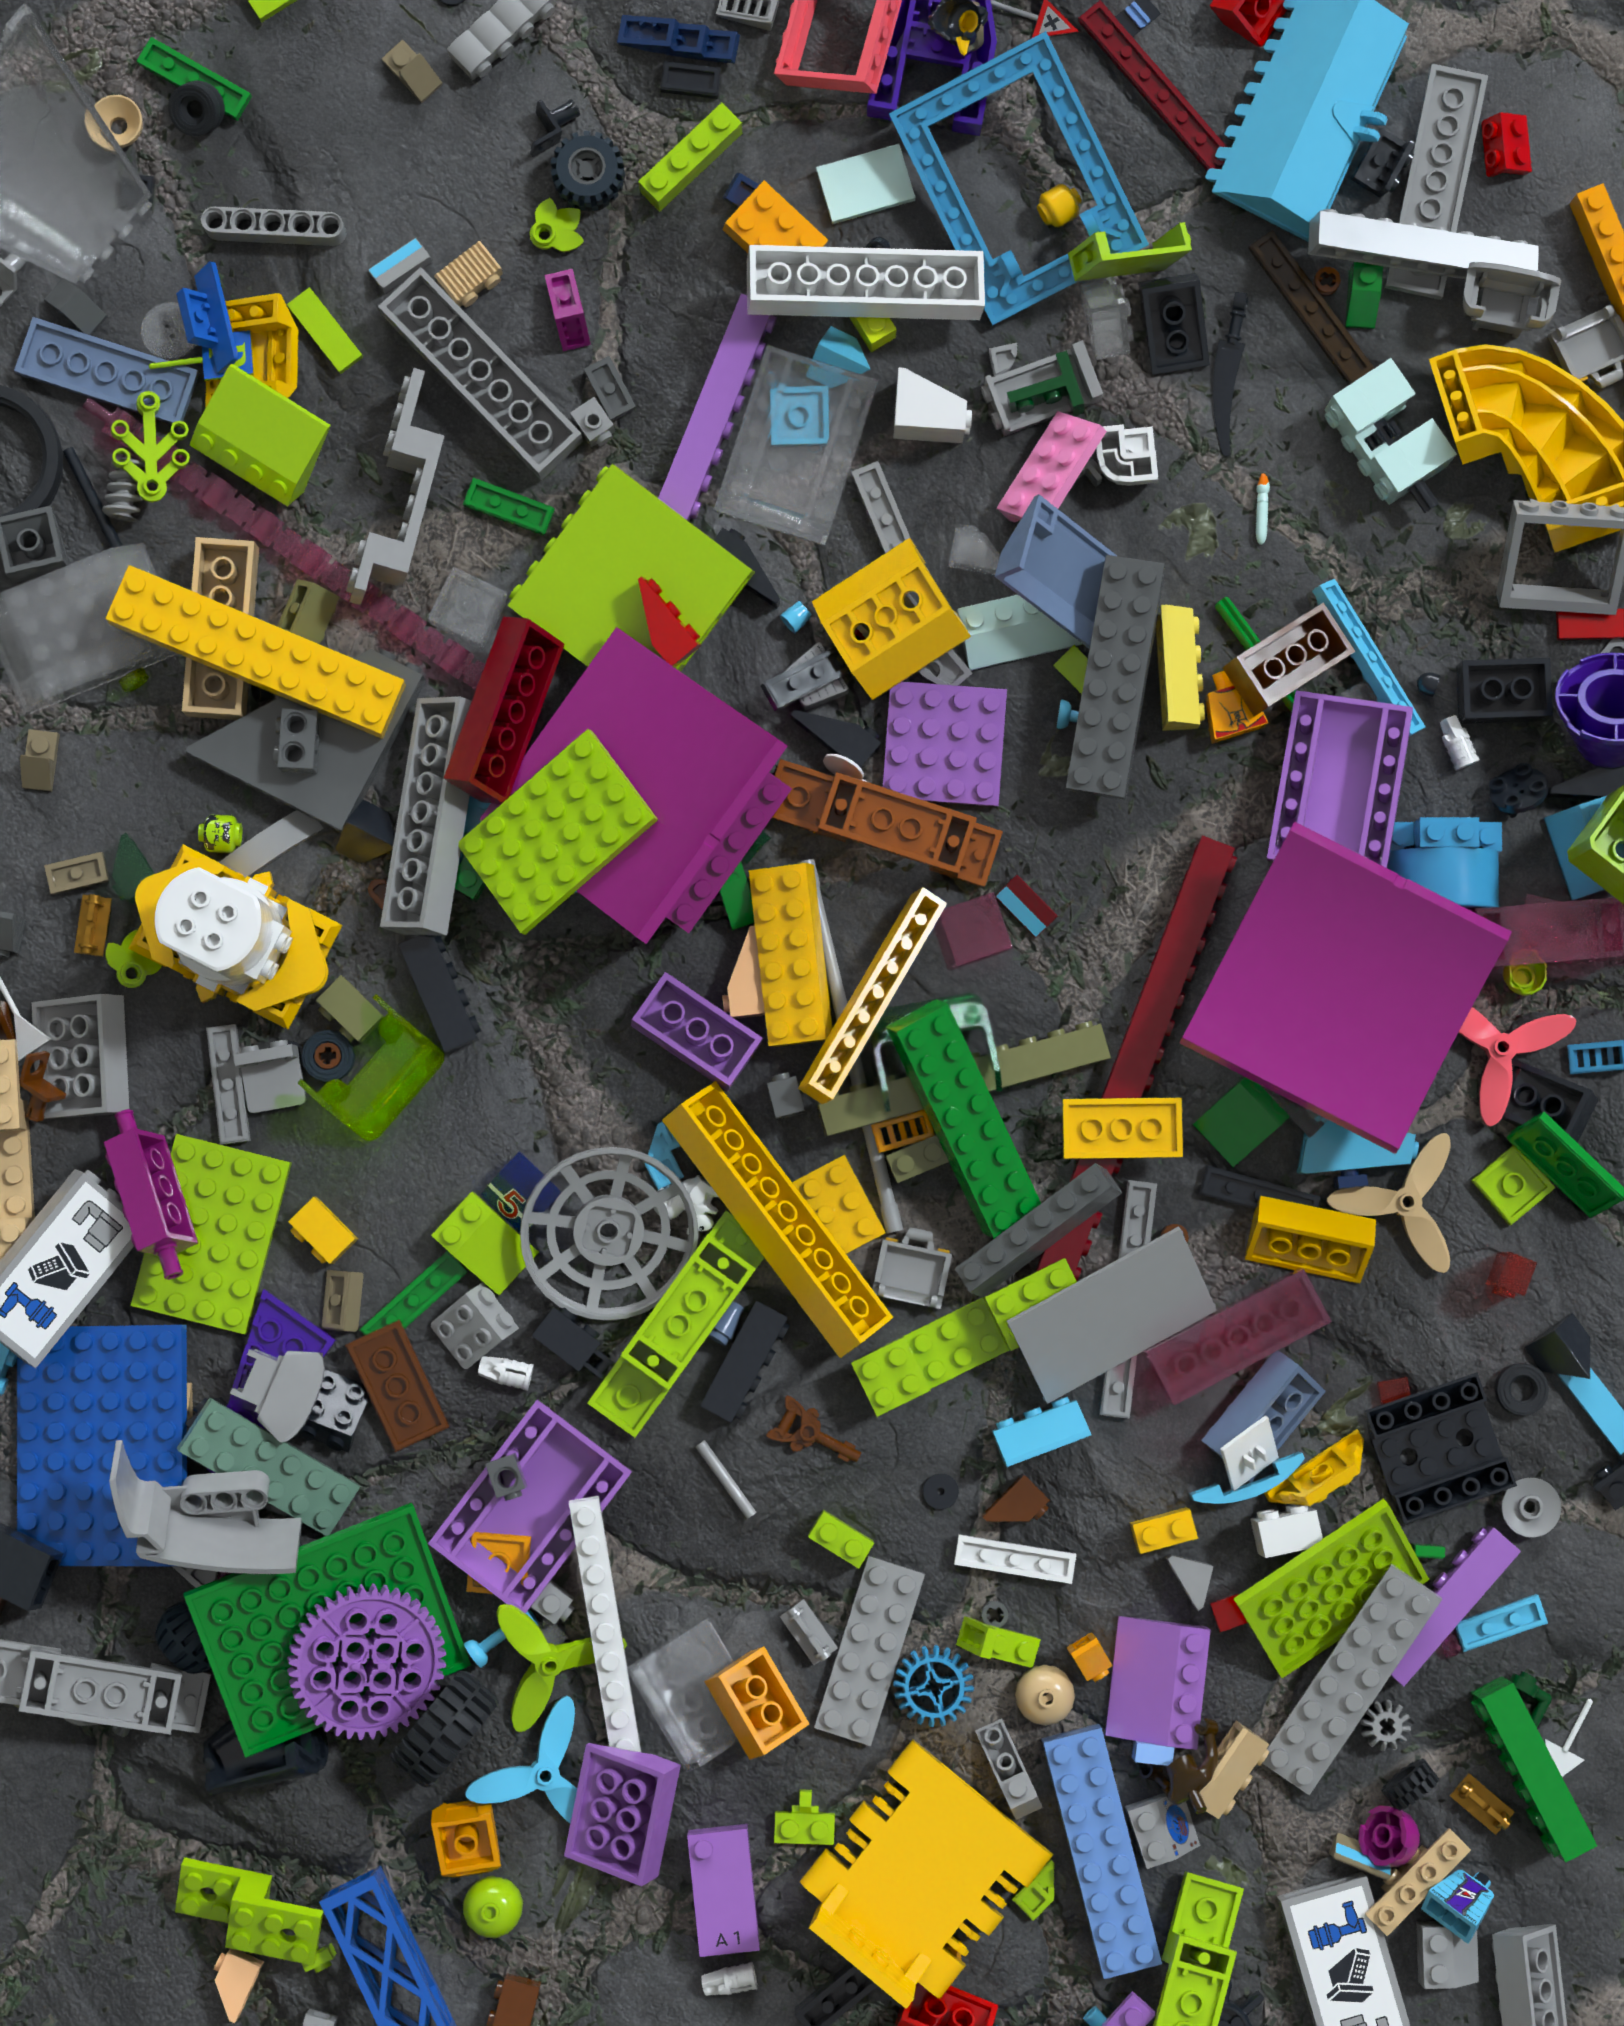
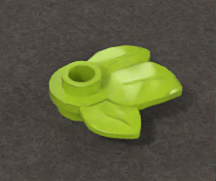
M551 198L543 201L536 208V223L530 229V239L533 245L539 249H550L553 247L561 252H569L580 247L584 240L575 232L580 222V210L576 208L557 210ZM541 232H548L550 234L549 238L542 240L539 237Z
M138 930L128 934L121 946L115 943H108L105 952L108 965L117 971L118 981L127 988L140 986L145 981L147 975L158 972L162 966L128 949ZM128 968H133L136 971L134 979H129L126 976Z

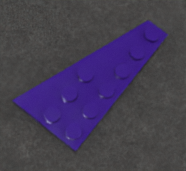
M263 1289L259 1307L254 1317L248 1342L245 1345L232 1388L243 1389L256 1359L247 1355L249 1349H258L276 1358L279 1355L284 1356L287 1351L323 1353L324 1359L337 1340L269 1291ZM231 1394L226 1407L267 1430L257 1420L259 1415L255 1412L257 1405ZM207 1468V1470L211 1473H215L214 1471Z

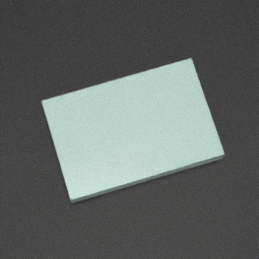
M899 144L816 167L832 224L915 201V194Z

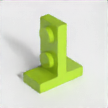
M964 1616L956 1645L979 1657L986 1659L995 1658L1033 1668L1041 1639L988 1625Z

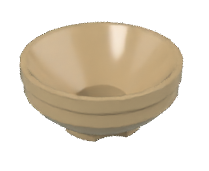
M110 95L102 98L94 105L90 113L89 124L94 137L100 143L110 148L120 149L133 144L138 139L143 128V119L140 109L134 101L122 95ZM122 119L127 122V129L124 133L115 134L111 131V125L115 120Z

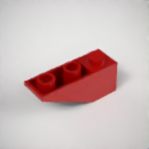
M641 576L638 578L651 643L662 658L676 668L701 647L697 641L700 635L690 623L685 626L678 618L681 612L672 601L666 603L659 595L663 592L660 586L652 578L647 580Z

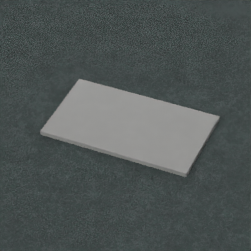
M1178 1226L1007 1320V1323L1043 1395V1400L1048 1404L1212 1314L1217 1309L1184 1238L1183 1231Z

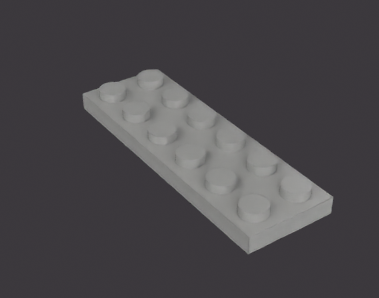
M868 1555L814 1728L871 1746L925 1573Z

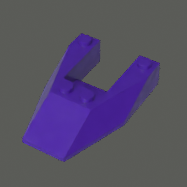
M902 0L877 94H869L867 116L892 121L889 113L898 108L906 58L963 68L962 75L994 59L997 38L991 0H973L986 8L988 20L984 25L983 45L975 51L968 52L965 56L960 53L958 46L952 45L943 39L940 34H936L935 30H931L927 23L929 15L936 10L937 5L942 0ZM987 97L955 113L952 131L980 136Z

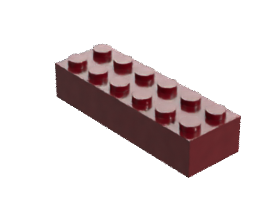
M502 618L443 779L483 803L501 805L509 798L565 644L528 618Z

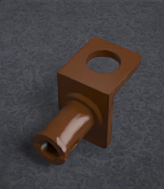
M47 1051L28 1054L19 1079L20 1086L31 1093L25 1117H29L30 1120L37 1122L44 1120L48 1102L65 1099L67 1095L43 1079L50 1053ZM36 1060H40L37 1070L30 1073L32 1064Z

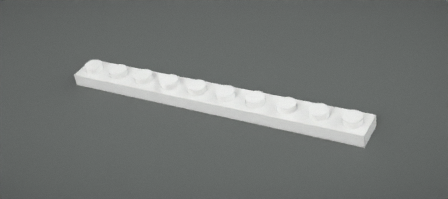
M599 1496L569 1500L609 1747L641 1752Z

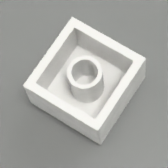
M1287 1505L1286 1511L1279 1513L1274 1511V1509H1267L1257 1512V1517L1250 1519L1257 1552L1264 1558L1306 1550L1323 1539L1317 1510L1306 1505Z

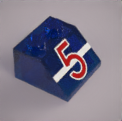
M519 1151L496 1175L481 1195L520 1233L521 1219L526 1202L536 1184L545 1174ZM551 1180L541 1191L532 1212L546 1213L562 1192Z

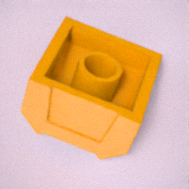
M468 1800L449 1804L443 1803L432 1810L431 1826L441 1876L462 1877L492 1872L501 1867L491 1803L482 1804Z

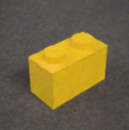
M313 1197L288 1221L293 1226L290 1230L291 1233L302 1243L307 1240L314 1247L311 1253L322 1264L326 1261L329 1264H334L358 1240L318 1197Z
M1187 1507L1129 1522L1137 1552L1140 1554L1198 1539L1191 1510Z

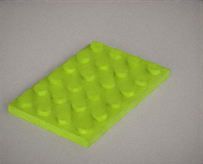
M587 729L459 841L458 847L519 932L526 935L656 823L658 818L594 732Z
M176 1134L171 1157L198 1244L177 1253L183 1275L171 1280L164 1278L159 1256L144 1253L131 1306L247 1335L292 1163Z
M1383 1498L1235 1597L1234 1601L1276 1672L1281 1678H1284L1341 1639L1391 1564L1421 1584L1427 1582L1429 1578L1389 1504Z

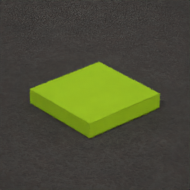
M1514 1145L1471 1180L1509 1226L1555 1189V1186Z

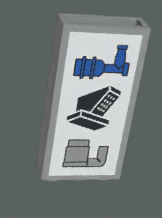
M74 1169L0 1260V1343L35 1369L134 1247L131 1241L132 1232L129 1223L123 1215L120 1195L110 1188L107 1191L98 1185L101 1180L89 1170H86L84 1173Z
M1363 1872L1277 1896L1314 2026H1410L1384 1933L1365 1915L1375 1902L1368 1878Z

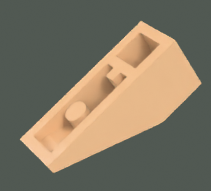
M755 926L749 927L727 987L728 995H722L724 1012H730V1016L734 1019L765 1015Z

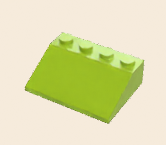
M230 364L197 423L190 446L288 507L304 493L331 425L234 364Z

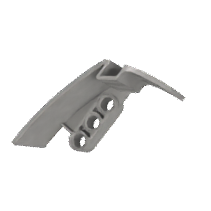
M116 1440L109 1480L117 1517L127 1538L138 1537L136 1553L140 1558L168 1565L217 1572L247 1574L296 1573L302 1520L301 1518H259L258 1510L264 1508L268 1502L270 1479L267 1474L258 1470L197 1474L185 1478L182 1486L162 1487L156 1481H143L136 1476L125 1451L123 1441Z

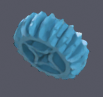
M938 1645L933 1646V1654H928L927 1647L922 1646L924 1656L918 1657L917 1652L913 1650L911 1651V1656L914 1659L912 1663L906 1658L902 1660L907 1670L897 1668L896 1674L903 1677V1680H894L893 1685L895 1687H903V1690L895 1692L894 1695L896 1699L905 1697V1700L899 1704V1708L902 1710L908 1706L911 1707L907 1712L909 1719L918 1713L917 1723L920 1725L925 1717H929V1727H934V1718H939L941 1726H945L944 1716L949 1714L954 1722L957 1720L953 1712L955 1709L962 1714L966 1712V1709L960 1704L961 1701L971 1703L972 1699L964 1695V1692L974 1691L973 1685L965 1684L966 1681L973 1679L972 1673L962 1674L969 1666L967 1662L959 1666L957 1665L961 1658L960 1654H955L952 1659L948 1658L951 1651L950 1648L946 1647L943 1655H939ZM932 1662H940L949 1666L956 1675L951 1677L939 1676L935 1673ZM924 1664V1680L915 1684V1686L909 1687L912 1674L918 1667ZM930 1671L936 1682L942 1683V1687H938V1700H936L931 1689H925L926 1684H929ZM954 1685H958L955 1698L944 1707L942 1702L944 1691L952 1688ZM911 1696H929L933 1701L935 1710L919 1706Z

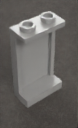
M1082 340L1072 344L1071 349H1068L1067 353L1084 401V407L1100 402L1103 392ZM1056 354L995 377H991V375L984 377V386L981 387V392L985 402H991L994 413H991L994 427L996 430L1001 429L1003 436L1051 420L1057 411L1065 414L1072 412L1067 396L1062 397L1060 401L1053 404L1042 403L1035 405L1032 410L1024 413H1018V411L1011 413L1008 406L1007 392L1060 376L1056 366Z

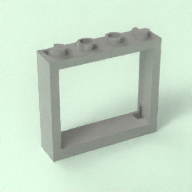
M1530 499V501L1513 500L1496 591L1499 607L1616 615L1624 579V507H1619L1618 504L1598 506L1589 502L1568 504L1559 500L1552 503L1538 502L1534 499ZM1524 523L1621 529L1608 590L1513 584Z

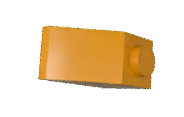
M1092 1632L1066 1647L1086 1681L1093 1679L1096 1682L1109 1674L1108 1668L1113 1665Z

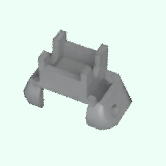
M1470 262L1463 293V309L1468 316H1471L1473 330L1483 328L1512 334V337L1518 338L1522 331L1529 332L1532 328H1543L1551 321L1556 312L1561 279L1547 273L1490 262ZM1529 297H1539L1536 315L1530 316L1525 323Z
M249 1349L247 1355L255 1358L256 1361L244 1388H232L230 1394L257 1405L255 1412L259 1414L257 1420L279 1442H288L305 1425L318 1398L325 1371L323 1353L287 1351L284 1356L279 1355L276 1358L258 1349Z

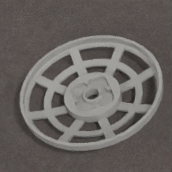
M594 1148L576 1153L559 1162L536 1184L522 1214L520 1228L521 1251L526 1268L534 1283L547 1298L559 1307H565L571 1313L589 1319H626L654 1308L696 1251L698 1243L697 1216L692 1199L684 1184L673 1171L659 1160L628 1148ZM620 1155L616 1171H597L579 1177L571 1166L579 1160L593 1156ZM635 1158L655 1167L669 1179L672 1185L656 1192L646 1181L628 1173L631 1159ZM561 1172L569 1185L556 1198L550 1213L532 1212L543 1188L555 1175ZM613 1179L610 1194L593 1197L586 1187V1184L590 1182ZM625 1181L639 1187L649 1197L635 1205L626 1198H623L622 1193ZM573 1192H576L584 1205L581 1206L575 1217L560 1215L559 1211L564 1202ZM677 1195H680L687 1213L689 1228L687 1240L670 1236V1218L664 1202ZM654 1207L658 1209L661 1219V1233L644 1230L641 1215ZM607 1223L617 1227L616 1233L611 1237H605L600 1233L601 1227ZM530 1224L547 1225V1243L553 1259L541 1269H538L530 1249ZM556 1226L573 1229L575 1243L562 1253L559 1251L556 1242ZM642 1242L658 1245L652 1258L641 1268L634 1255L641 1247ZM667 1248L685 1252L673 1276L663 1287L656 1291L647 1276L660 1264ZM582 1254L587 1260L594 1263L592 1277L590 1278L577 1272L568 1263ZM624 1263L631 1275L624 1278L603 1280L606 1266ZM561 1269L573 1281L589 1287L587 1304H580L563 1296L546 1279ZM637 1283L646 1296L645 1299L623 1307H598L601 1290L622 1289Z

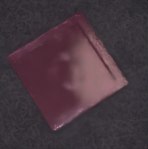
M994 892L945 908L940 915L957 967L1013 948Z

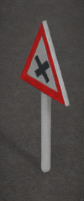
M991 0L992 7L1037 21L1032 38L1045 31L1048 36L1079 32L1048 0H1043L1039 16Z

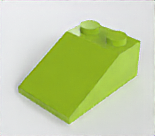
M471 1192L431 1235L499 1296L526 1267L521 1251L520 1234L475 1192ZM530 1244L534 1259L539 1251Z

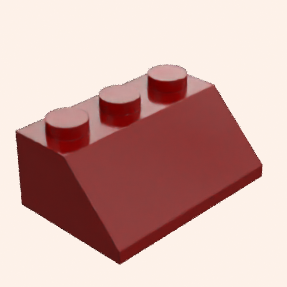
M1213 0L1210 4V8L1225 26L1257 47L1263 46L1274 30L1273 25L1276 19L1282 18L1287 11L1283 6L1285 0Z
M917 1982L914 2000L907 2009L901 2005L894 2026H993L998 2005L951 1985L941 1998H937Z

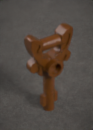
M786 1395V1411L778 1427L768 1431L766 1434L768 1438L781 1442H791L790 1447L796 1452L801 1451L803 1446L809 1447L814 1442H817L838 1453L837 1457L848 1462L850 1459L857 1463L862 1452L855 1449L856 1445L846 1440L842 1443L821 1432V1423L817 1420L819 1417L818 1410L809 1408L805 1411L795 1398ZM799 1415L801 1417V1427L793 1434L788 1433L796 1416Z

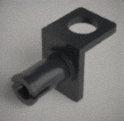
M572 99L552 111L546 107L542 100L537 101L535 112L548 131V134L532 143L530 151L532 157L560 143L562 135L560 126L580 116L578 106H572L575 104Z

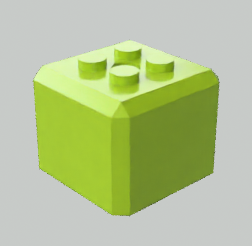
M1623 785L1605 798L1567 853L1571 864L1624 904V858H1621L1616 853V845L1618 843L1624 844Z

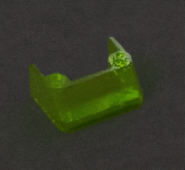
M377 994L372 998L388 1012L378 1028L380 1036L386 1042L348 1085L339 1079L331 1080L319 1092L303 1079L298 1081V1084L323 1108L366 1141L375 1140L382 1135L444 1062L443 1051Z

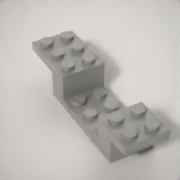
M413 368L411 377H404L398 397V402L403 404L397 403L390 427L395 431L390 430L383 453L384 456L388 457L387 467L414 474L410 493L415 495L409 496L402 518L407 523L402 522L397 540L369 532L366 541L360 540L354 564L358 565L359 568L353 567L346 592L351 593L349 602L361 605L369 578L402 588L409 571L444 440V435L410 426L425 371Z
M0 1639V1703L19 1705L20 1712L171 1735L172 1729L194 1733L200 1732L211 1676L210 1672L190 1674L178 1667L151 1663L150 1668L65 1655L61 1654L60 1648Z

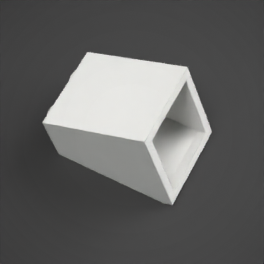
M899 367L893 439L963 443L964 435L970 434L972 410H967V401L910 370Z

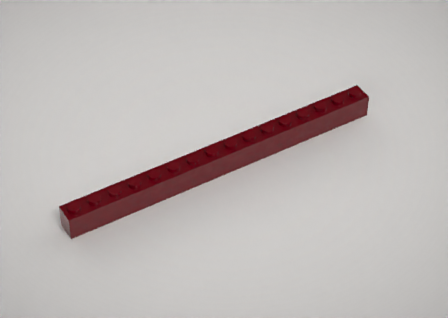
M1203 835L1199 838L1101 1099L1141 1098L1143 1091L1149 1092L1154 1080V1075L1150 1074L1154 1063L1159 1065L1165 1050V1048L1161 1047L1164 1035L1170 1036L1175 1024V1020L1171 1019L1175 1008L1180 1009L1186 994L1181 992L1185 981H1191L1196 966L1192 965L1195 954H1201L1205 945L1206 938L1202 937L1205 926L1211 927L1216 915V911L1212 910L1216 899H1222L1227 884L1222 883L1225 873H1231L1237 859V857L1233 856L1234 847ZM1123 1158L1078 1159L1069 1182L1095 1163L1107 1169L1110 1175L1112 1173L1118 1174ZM1097 1211L1045 1250L1040 1257L1035 1272L1065 1258L1076 1281H1078L1082 1268L1077 1267L1081 1256H1087L1092 1244V1240H1089L1088 1236L1091 1228L1097 1229L1103 1213Z

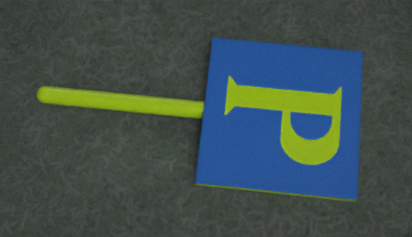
M251 331L233 332L239 356L234 365L246 373L254 375ZM203 346V357L149 364L150 369L203 363L204 381L222 379L225 372L223 374L217 373L212 349Z

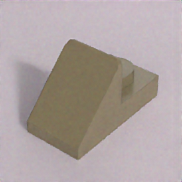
M401 40L382 58V62L421 103L443 85L425 58L420 53L416 54L404 40Z
M28 729L25 755H20L22 788L52 792L59 733Z

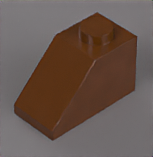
M1022 1473L981 1516L987 1522L1030 1521L1032 1518L1038 1520L1049 1509L1046 1504L1050 1500Z

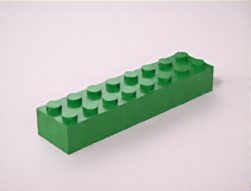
M936 999L885 1028L982 1233L995 1239L1039 1206L1041 1201L949 1005Z

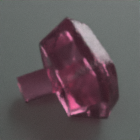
M1449 1634L1441 1644L1445 1656L1452 1658L1460 1653L1461 1646L1458 1645L1456 1636Z

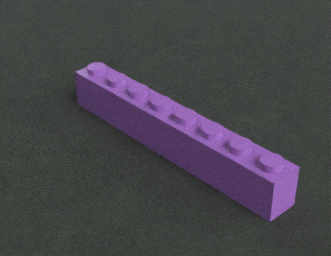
M742 293L658 497L689 522L691 518L696 520L702 503L698 502L701 492L707 493L712 481V476L709 475L712 465L718 466L723 454V450L720 449L723 438L729 439L734 423L730 422L733 413H739L745 399L741 395L745 385L750 386L756 371L752 369L755 359L761 360L766 347L763 339L766 332L772 333L777 317L773 315L747 314V295Z

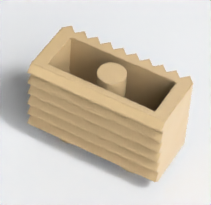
M478 241L467 251L463 252L462 255L454 259L453 262L436 273L434 277L436 283L459 307L462 305L468 307L478 299L477 294L484 288L488 290L494 288L501 281L500 276L503 275L500 265L481 241Z

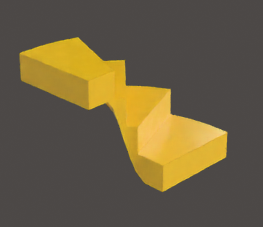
M1484 344L1459 348L1429 359L1462 464L1501 452L1508 474L1521 475L1528 497L1538 502L1552 503L1559 500L1568 504L1589 502L1598 506L1618 504L1619 507H1624V421L1607 402L1581 380L1544 358L1517 348ZM1544 524L1554 552L1621 530L1615 528Z

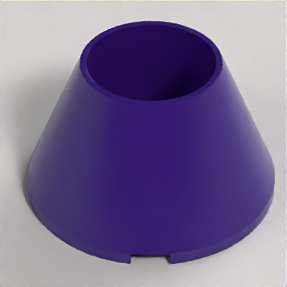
M1624 653L1591 655L1581 659L1578 665L1570 670L1566 669L1561 675L1556 686L1555 705L1578 751L1587 761L1600 767L1624 766Z

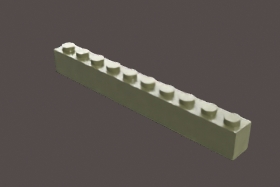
M1092 1021L1075 1025L1076 1031L1065 1033L1064 1028L1048 1032V1038L1037 1041L1036 1036L1022 1039L1019 1041L1020 1046L1009 1049L1008 1044L997 1046L995 1053L997 1052L996 1058L993 1048H991L992 1054L980 1056V1052L971 1053L989 1092L1111 1058L1102 1025L1093 1026ZM907 1072V1077L896 1080L895 1075L878 1079L880 1081L878 1082L879 1085L867 1087L866 1083L849 1087L850 1093L839 1095L837 1092L834 1099L827 1103L821 1104L816 1102L824 1136L829 1137L923 1110L924 1108Z

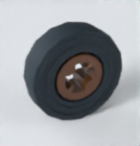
M318 1031L310 1036L304 1044L302 1051L303 1066L308 1074L318 1081L327 1083L339 1081L347 1076L353 1068L355 1061L354 1046L338 1031ZM327 1048H332V1053L336 1052V1059H331L330 1064H324L326 1060H321V1054L326 1053Z

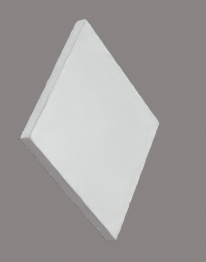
M1266 1415L1220 1448L1233 1491L1279 1458L1269 1418Z

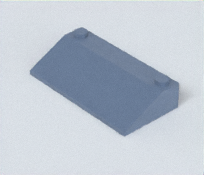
M1038 494L1034 496L1003 548L994 577L1090 649L1106 555H1117Z

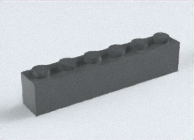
M1095 1163L957 1266L955 1270L970 1293L984 1297L1119 1196L1122 1191L1107 1169Z

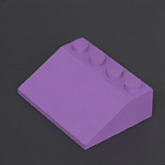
M1118 1616L1105 1736L1197 1750L1199 1734L1195 1732L1194 1727L1196 1724L1200 1725L1210 1640V1629L1207 1626Z
M592 1743L586 1744L564 1856L641 1887L657 1878L681 1765L653 1754Z

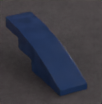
M622 15L617 43L622 46L676 57L735 64L740 35L735 31L710 30L706 25L683 24L672 18Z

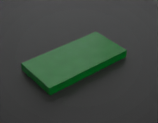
M1540 1113L1512 1130L1507 1136V1139L1589 1218L1624 1200V1187L1547 1113Z

